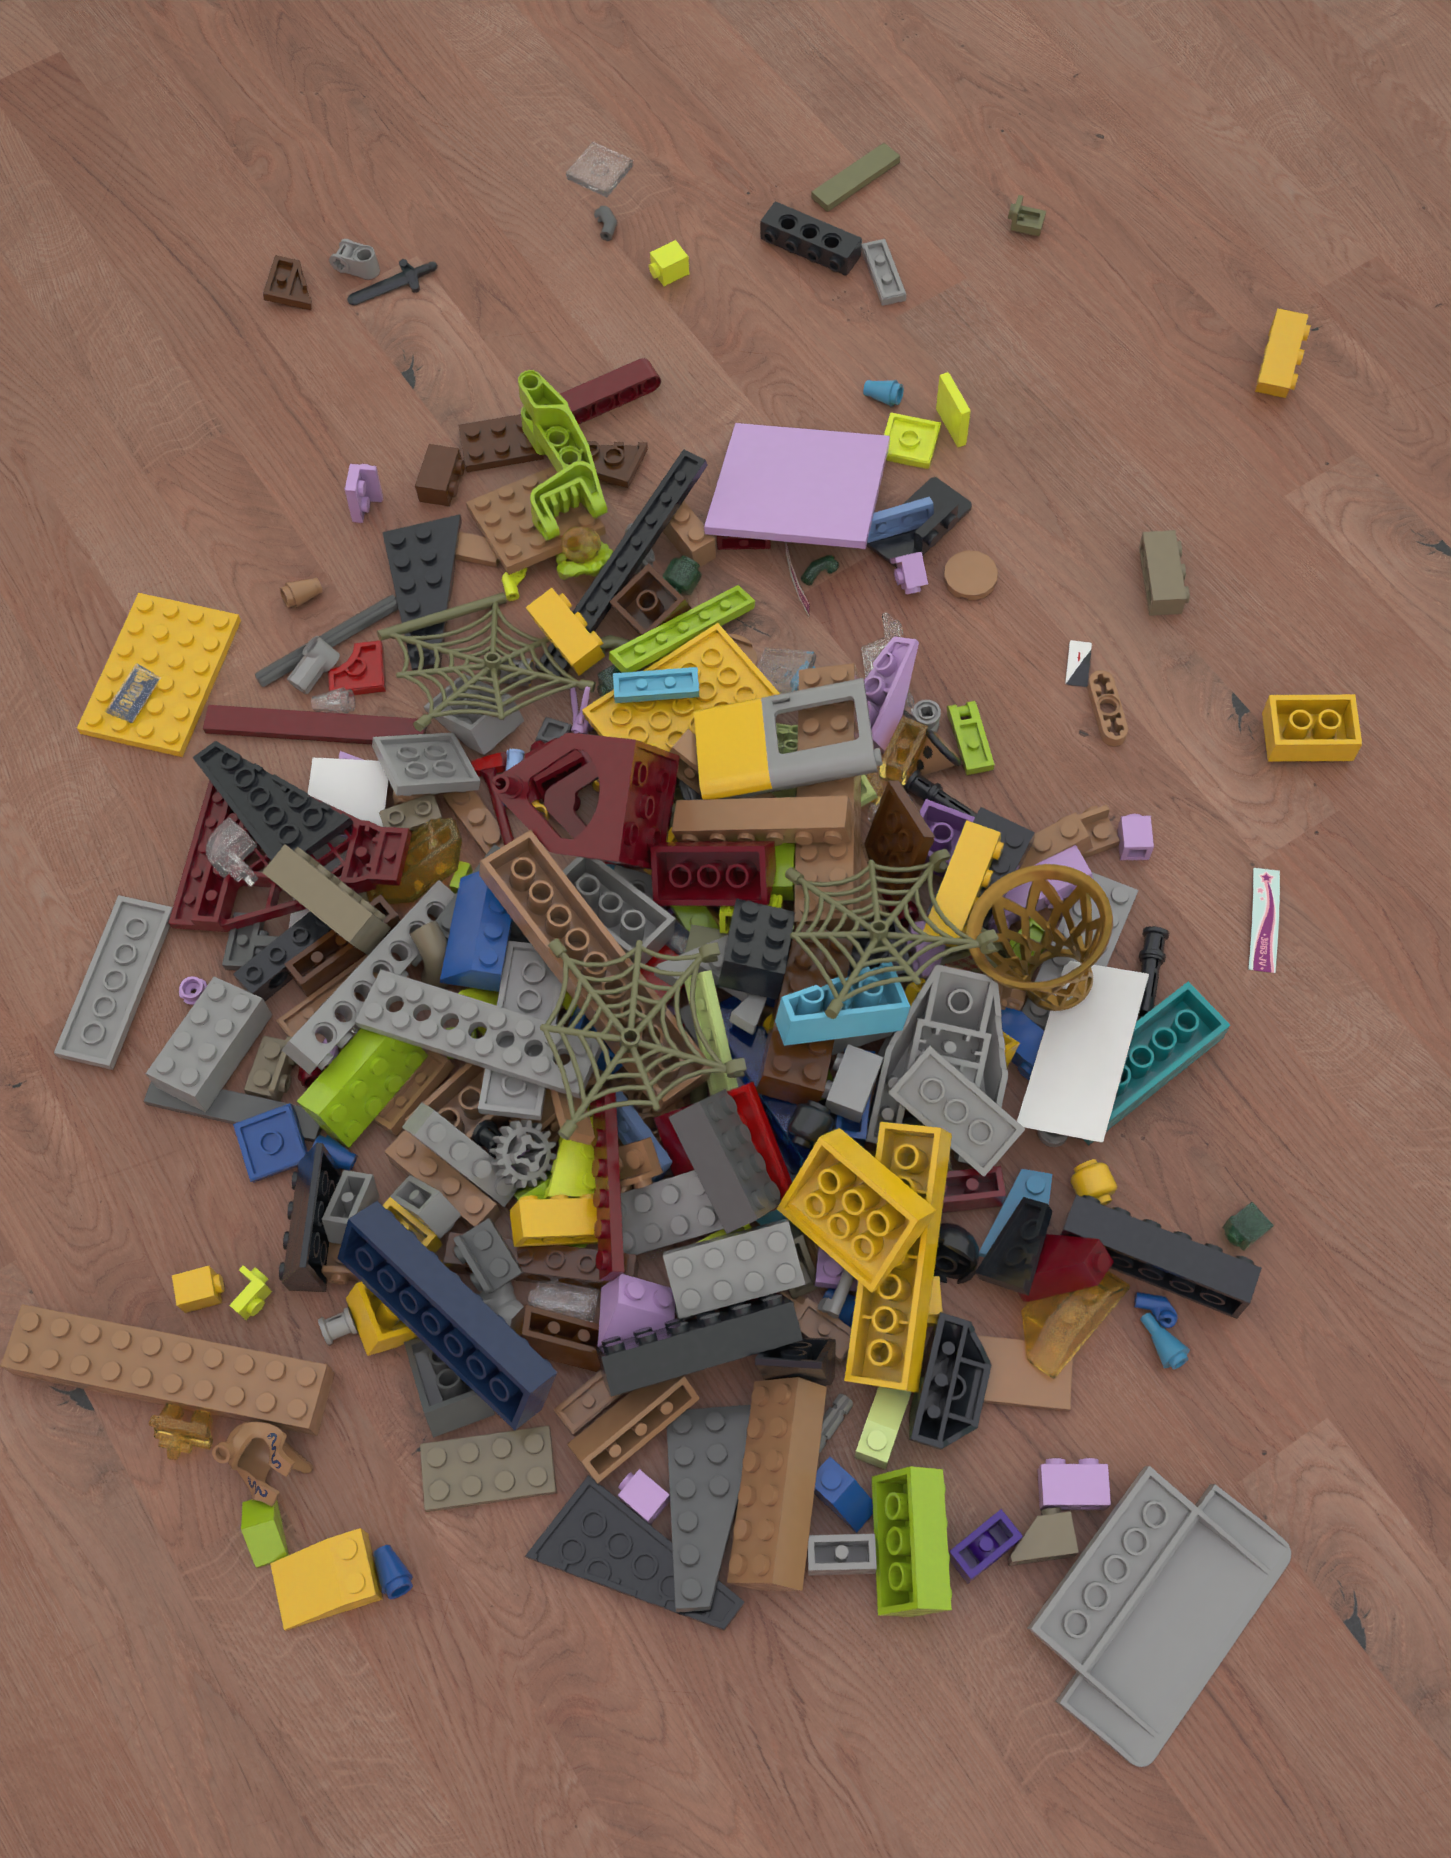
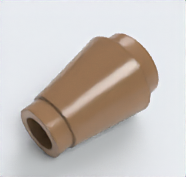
M317 577L287 582L285 586L280 588L281 597L287 608H297L323 592Z

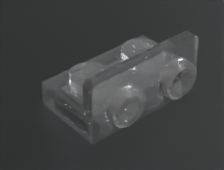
M539 1279L536 1290L530 1289L527 1302L530 1306L593 1322L599 1299V1291Z

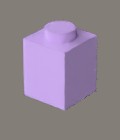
M1140 814L1121 816L1117 828L1120 839V860H1149L1154 848L1151 816H1142Z
M640 1469L635 1475L630 1472L618 1487L621 1490L618 1494L620 1501L649 1525L655 1521L670 1502V1495Z

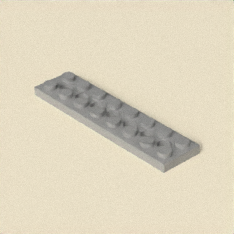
M380 970L355 1020V1024L359 1028L566 1094L558 1065L555 1064L553 1052L544 1032L540 1030V1025L546 1023L544 1020L384 970ZM396 1001L404 1002L401 1010L397 1012L389 1011L392 1003ZM420 1011H431L428 1019L424 1021L416 1020V1016ZM451 1018L459 1020L458 1025L454 1029L446 1030L443 1028L447 1020ZM478 1027L487 1029L483 1037L479 1039L471 1037L474 1029ZM549 1032L559 1055L569 1054L560 1034ZM566 1035L575 1054L583 1078L584 1088H586L593 1072L590 1059L578 1036ZM512 1036L515 1038L511 1046L506 1048L499 1046V1042L503 1037ZM584 1037L597 1063L602 1049L596 1039ZM541 1045L543 1050L539 1055L535 1057L527 1055V1051L531 1046ZM570 1060L568 1064L563 1066L572 1096L581 1099L578 1080Z

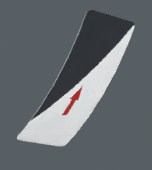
M1070 641L1066 685L1088 686L1092 643Z

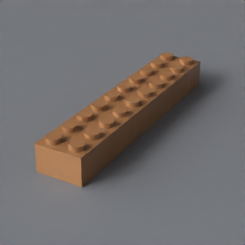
M855 663L799 670V690L859 679L860 677ZM852 700L798 710L797 751L853 741L859 737L855 702ZM861 775L797 787V797L848 796L854 809L851 842H841L836 845L826 842L811 843L809 845L796 843L795 870L803 874L806 881H839L854 876L861 871ZM861 877L844 885L817 888L823 892L847 891L860 886ZM795 884V924L797 921L801 922L804 912L805 898L801 884ZM808 890L810 903L805 924L811 925L818 911L819 897ZM861 891L852 895L831 898L836 901L855 899L861 896ZM825 901L821 917L816 925L821 928L826 920L831 907ZM861 902L844 905V907L849 910L860 909ZM835 909L826 930L833 931L839 924L843 913ZM847 917L843 927L838 932L851 931L854 928L855 922Z
M531 830L480 861L479 876L561 984L563 982V960L561 957L557 958L548 947L549 943L556 938L567 949L566 954L569 958L583 962H607L626 954ZM627 958L623 962L608 967L575 965L585 976L604 978L620 974L634 963L630 958ZM569 969L566 991L573 999L578 979ZM633 971L625 977L612 982H588L595 990H612L632 982ZM640 972L639 979L647 982ZM583 985L577 1002L580 1009L588 995ZM638 985L639 996L654 1000L661 999L654 989ZM631 988L617 994L599 996L605 1004H619L630 999ZM593 998L584 1013L589 1021L592 1020L598 1008ZM637 1000L636 1009L647 1015L655 1004ZM630 1004L622 1008L610 1010L613 1014L623 1013L629 1010ZM666 1006L665 1022L670 1038L679 1051L694 1055L686 1046L681 1036L676 1018ZM603 1011L597 1022L593 1025L597 1032H602L609 1020ZM659 1011L652 1019L655 1035L662 1046L671 1048L663 1034ZM629 1015L625 1018H618L624 1028L628 1027ZM637 1015L635 1017L634 1028H636L643 1020ZM612 1025L608 1034L621 1035L615 1026ZM647 1025L640 1033V1040L654 1043ZM687 1034L691 1044L695 1047V1049L700 1053V1055L703 1058H706L704 1054L701 1052V1050L694 1043V1041L691 1039V1037ZM631 1038L625 1039L628 1042H634ZM604 1040L616 1055L620 1049V1042ZM639 1046L637 1048L640 1056L651 1051ZM625 1052V1054H624L623 1057H622V1058H627V1057L633 1058L631 1053H626V1052ZM658 1052L642 1061L644 1068L655 1059L666 1054ZM673 1056L658 1063L647 1073L649 1080L651 1081L661 1071L674 1063L684 1061V1059ZM622 1063L628 1073H639L635 1063ZM698 1063L678 1067L664 1075L652 1088L657 1096L664 1088L680 1077L697 1070L712 1067ZM711 1073L698 1075L676 1085L658 1102L660 1105L658 1112L661 1113L707 1081ZM633 1078L638 1085H644L641 1078ZM642 1090L649 1099L647 1092L645 1090Z
M24 1304L20 1307L0 1365L3 1369L17 1376L245 1422H267L277 1426L279 1429L318 1436L335 1372L327 1364Z

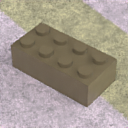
M284 845L262 871L263 874L341 937L367 955L375 949L391 929V927L383 922L386 918L383 913L299 847L293 851L287 845Z

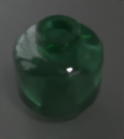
M681 555L680 558L671 559L662 577L678 593L689 596L694 592L702 574L699 570L700 565L697 562Z

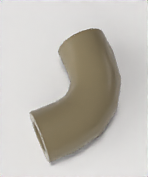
M432 921L416 929L410 936L422 957L425 967L421 973V981L445 989L449 984L440 983V976L447 939L437 921Z

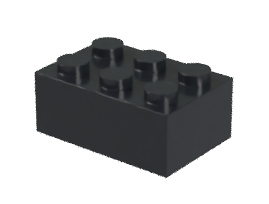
M736 898L717 986L778 1000L786 970L791 941L790 934L793 929L795 912Z

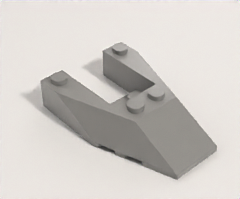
M935 964L910 1007L903 1030L895 1032L885 1049L869 1110L867 1142L877 1144L880 1122L902 1124L905 1107L888 1092L929 1045L1002 1108L1008 1080V1070L1006 1067L1005 1041L997 982L984 974ZM956 1152L954 1153V1158L957 1161L968 1163Z

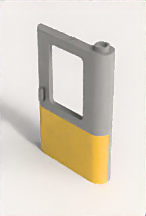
M864 678L694 711L699 785L703 800L739 799L878 772V766L883 765L880 748L874 749ZM848 700L855 702L859 730L858 739L785 754L779 753L776 716L778 714Z

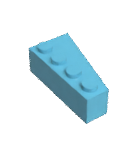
M892 962L881 963L879 967L873 969L869 967L863 968L858 976L876 969L891 967L893 964ZM896 971L885 972L868 977L852 985L848 993L876 981L898 977ZM839 977L831 980L839 995L843 985ZM891 983L874 987L844 1001L838 1016L835 1019H831L826 1016L825 1010L832 999L835 998L828 984L822 987L814 985L781 997L775 1023L783 1044L786 1046L902 1031L911 1006L901 983Z

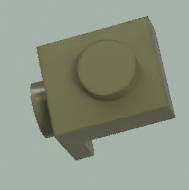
M1018 195L1016 204L1011 203L1008 219L1012 220L1011 231L1040 236L1046 211L1022 206L1024 196Z

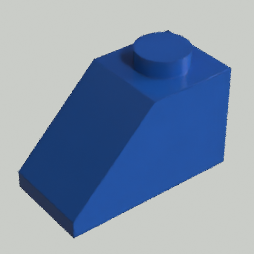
M829 1456L817 1470L814 1494L857 1533L873 1515V1500L859 1483Z

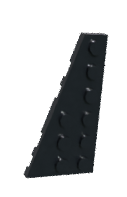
M460 514L382 532L402 623L448 609L455 572L459 529L462 524ZM447 621L404 635L426 636L441 634L445 631ZM445 638L423 641L431 644L443 643ZM406 643L412 671L418 670L420 657L417 646ZM422 647L424 653L423 669H433L435 664L434 651ZM439 653V658H440L439 668H441V661H442V654H443V653Z
M214 741L192 757L270 860L276 856L284 845H287L293 851L299 847L308 855H311L354 824L347 815L338 813L326 803L317 801L305 791L275 774L268 773L263 767L249 762L240 754L217 741Z
M588 1475L525 1557L676 1613L672 1542ZM718 1580L710 1610L677 1612V1614L725 1631L745 1604V1601Z

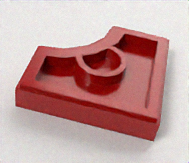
M382 641L354 643L353 653L349 659L339 667L328 671L329 694L331 698L386 692Z

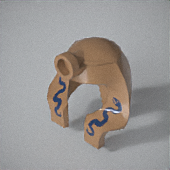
M246 1421L238 1425L230 1432L225 1442L218 1443L212 1450V1455L217 1462H228L231 1469L238 1471L249 1488L253 1500L264 1502L271 1507L275 1504L280 1494L278 1490L265 1483L266 1476L271 1467L286 1477L292 1469L302 1473H310L313 1470L311 1462L307 1461L286 1441L287 1435L277 1426L267 1422Z

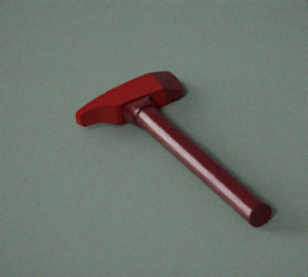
M499 752L473 760L471 764L478 777L482 776L487 784L505 846L513 841L514 837L504 803L492 788V784H497V782L492 781L497 773L506 771V752Z

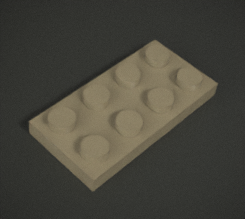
M550 1426L420 1444L424 1508L426 1512L557 1494Z

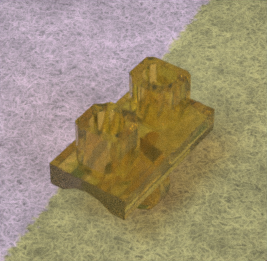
M167 1403L159 1416H151L149 1426L154 1428V1438L160 1439L158 1447L167 1449L168 1459L177 1460L181 1452L190 1454L193 1446L210 1450L213 1443L210 1433L213 1419L210 1412L195 1410L190 1422L181 1421L184 1415L183 1409L178 1405Z

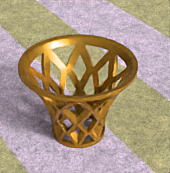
M1033 865L1018 869L1001 877L988 887L975 903L968 919L966 935L976 940L977 936L982 933L984 919L992 907L993 918L998 930L996 934L999 937L997 941L993 942H1001L1008 958H1002L998 952L986 954L998 965L994 968L979 948H972L969 951L974 962L993 981L1009 988L1025 990L1029 999L1042 1009L1061 1011L1076 1006L1089 994L1093 985L1091 967L1105 951L1112 934L1113 915L1106 893L1089 875L1063 865ZM1048 880L1064 881L1077 887L1063 903L1057 891ZM1032 882L1028 892L1026 908L1011 899L1003 897L1005 893L1013 888ZM1041 891L1054 907L1048 922L1036 911ZM1091 898L1095 902L1100 914V918L1093 921ZM1080 900L1082 920L1075 926L1069 910ZM1004 909L1021 917L1022 934L1008 929ZM1061 912L1069 929L1070 936L1067 939L1056 928ZM1029 916L1044 930L1040 942L1030 938ZM1097 929L1092 941L1093 930ZM1084 932H1085V945H1084V942H1083V939H1082V936H1081V934L1084 933ZM1008 939L1020 943L1021 960L1015 955ZM1052 941L1056 943L1055 946L1051 945ZM1046 948L1049 950L1041 954L1042 949ZM1070 957L1081 963L1079 967L1059 978L1042 982H1031V977L1036 968L1048 959ZM1070 983L1067 989H1062L1063 986Z

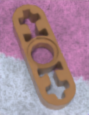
M1104 670L1095 671L1089 678L1087 689L1099 732L1105 744L1113 747L1120 746L1126 740L1128 725L1114 677ZM1097 681H1101L1102 685H1105L1103 695H1101V686L1096 684ZM1104 703L1112 704L1115 707V711L1105 713L1100 709V705ZM1113 721L1115 731L1119 732L1118 736H1115L1113 732H1110L1111 722Z

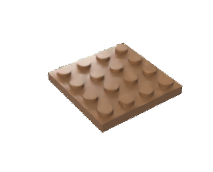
M554 466L466 502L468 511L508 575L606 534L605 526L599 517L593 518L581 502L578 507H569L568 512H559V516L555 517L560 530L559 536L546 541L534 526L530 495L535 487L558 473Z

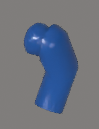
M1136 1292L1134 1308L1150 1310L1158 1323L1165 1328H1171L1176 1324L1178 1315L1166 1297Z

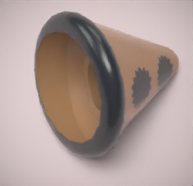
M927 730L914 772L919 770L922 772L921 775L925 776L954 766H960L962 762L956 752L936 732Z

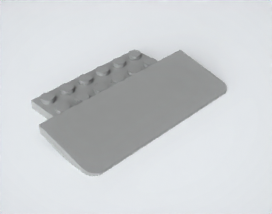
M1144 1466L1027 1627L1028 1630L1076 1671L1055 1702L1130 1764L1138 1767L1150 1765L1290 1563L1291 1549L1289 1544L1265 1522L1216 1484H1210L1196 1505H1194L1152 1467Z

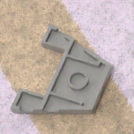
M728 935L710 942H718L720 955L717 956L718 961L710 963L701 962L698 973L712 970L715 985H718ZM699 947L679 956L699 953ZM695 959L667 960L658 964L655 968L681 972L685 971ZM654 973L656 977L671 986L680 977ZM720 987L743 1001L731 1012L729 1021L753 1035L762 1015L767 997Z

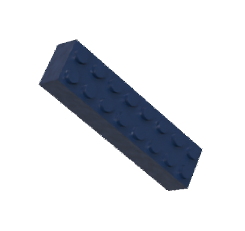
M378 1201L348 1219L337 1257L338 1260L514 1431L542 1410L558 1373L548 1360L542 1358L525 1338L519 1336L506 1323L503 1317L497 1315L487 1306L478 1294L467 1287L456 1273L447 1268L434 1252L428 1250L412 1231L407 1230L395 1218L394 1214L385 1209Z

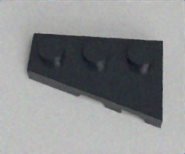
M1026 1197L1022 1198L975 1271L980 1280L1029 1296L1053 1212L1047 1203Z

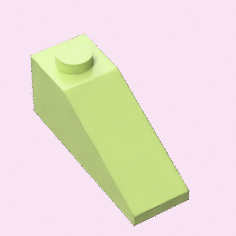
M878 1387L856 1449V1459L886 1470L912 1392Z

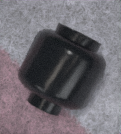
M808 1100L807 1103L798 1104L787 1124V1131L794 1136L792 1143L807 1150L810 1149L811 1145L814 1146L820 1136L830 1132L834 1124L833 1118L829 1115L831 1110L812 1100Z

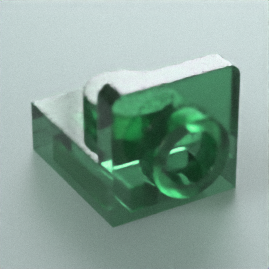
M1251 1202L1235 1216H1231L1222 1228L1225 1230V1236L1229 1242L1245 1251L1270 1231L1274 1225Z

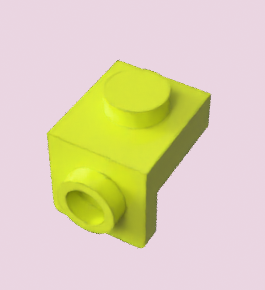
M242 1266L239 1271L250 1283L229 1306L247 1320L250 1316H255L259 1313L265 1304L264 1300L272 1291L265 1284L269 1279L255 1267L249 1271L245 1266Z

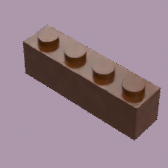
M379 895L370 904L386 916L383 922L391 927L384 936L385 938L400 922V918L383 896ZM332 929L284 965L292 979L304 994L309 997L366 954Z

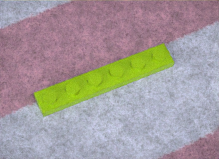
M737 585L610 651L609 660L622 673L635 672L673 652L716 623L722 626L751 611L755 607V600Z

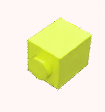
M676 240L650 252V273L653 278H658L663 286L689 275L688 255Z

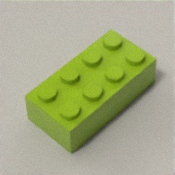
M361 1028L297 1100V1103L329 1136L350 1148L428 1055L421 1047Z
M909 1466L872 1476L878 1616L915 1617L952 1610V1590L949 1575L950 1555L947 1541L948 1521L945 1508L946 1487L943 1469Z

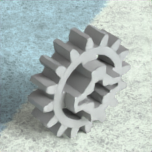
M529 1119L521 1120V1122L519 1120L511 1121L510 1127L502 1126L500 1128L503 1136L493 1137V1141L497 1143V1148H492L489 1152L496 1154V1159L490 1163L493 1166H499L500 1169L497 1171L496 1176H506V1185L515 1184L516 1188H525L526 1185L527 1187L537 1186V1180L545 1181L547 1179L544 1172L551 1171L550 1159H556L557 1157L556 1154L550 1151L551 1148L556 1146V1143L548 1142L547 1138L551 1134L550 1131L540 1132L542 1129L541 1123L532 1124ZM526 1150H530L529 1152H526L525 1155H522V1153Z

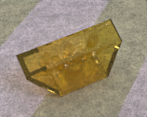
M453 818L430 819L412 832L400 886L377 884L375 890L366 892L368 902L370 903L379 895H382L389 904L414 902L427 893L438 880L442 882L456 872L462 846V838L456 820Z
M1108 1271L1098 1286L1028 1302L1021 1310L1027 1360L1055 1379L1128 1292L1130 1285Z

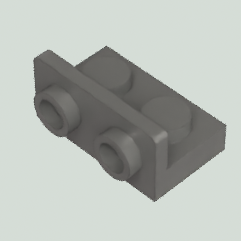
M491 1218L486 1219L465 1234L453 1238L457 1245L453 1248L454 1252L462 1264L468 1263L473 1272L470 1275L471 1281L479 1292L484 1290L486 1294H491L524 1273Z

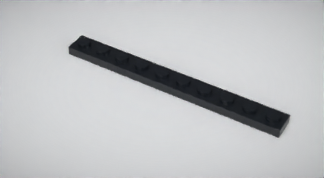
M683 449L577 604L573 614L579 612L588 624L585 628L589 633L596 631L612 607L610 601L628 584L708 466L705 459ZM551 643L548 647L549 653L555 662L567 673L571 666ZM544 653L539 660L543 666L554 675L564 677L551 664ZM538 665L535 666L538 672L544 673Z

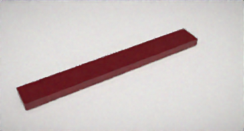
M208 705L203 730L207 734L372 745L373 737L426 734L427 727L421 732L417 731L413 723L418 718Z

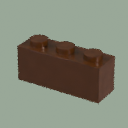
M525 1305L511 1319L510 1327L519 1336L525 1338L542 1358L594 1372L600 1369L595 1349L598 1347L599 1324L530 1305Z

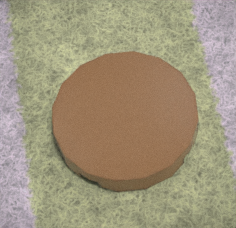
M966 550L956 553L948 560L944 568L945 586L949 592L958 598L964 597L972 601L985 598L992 593L997 583L998 569L995 562L988 555L979 551Z

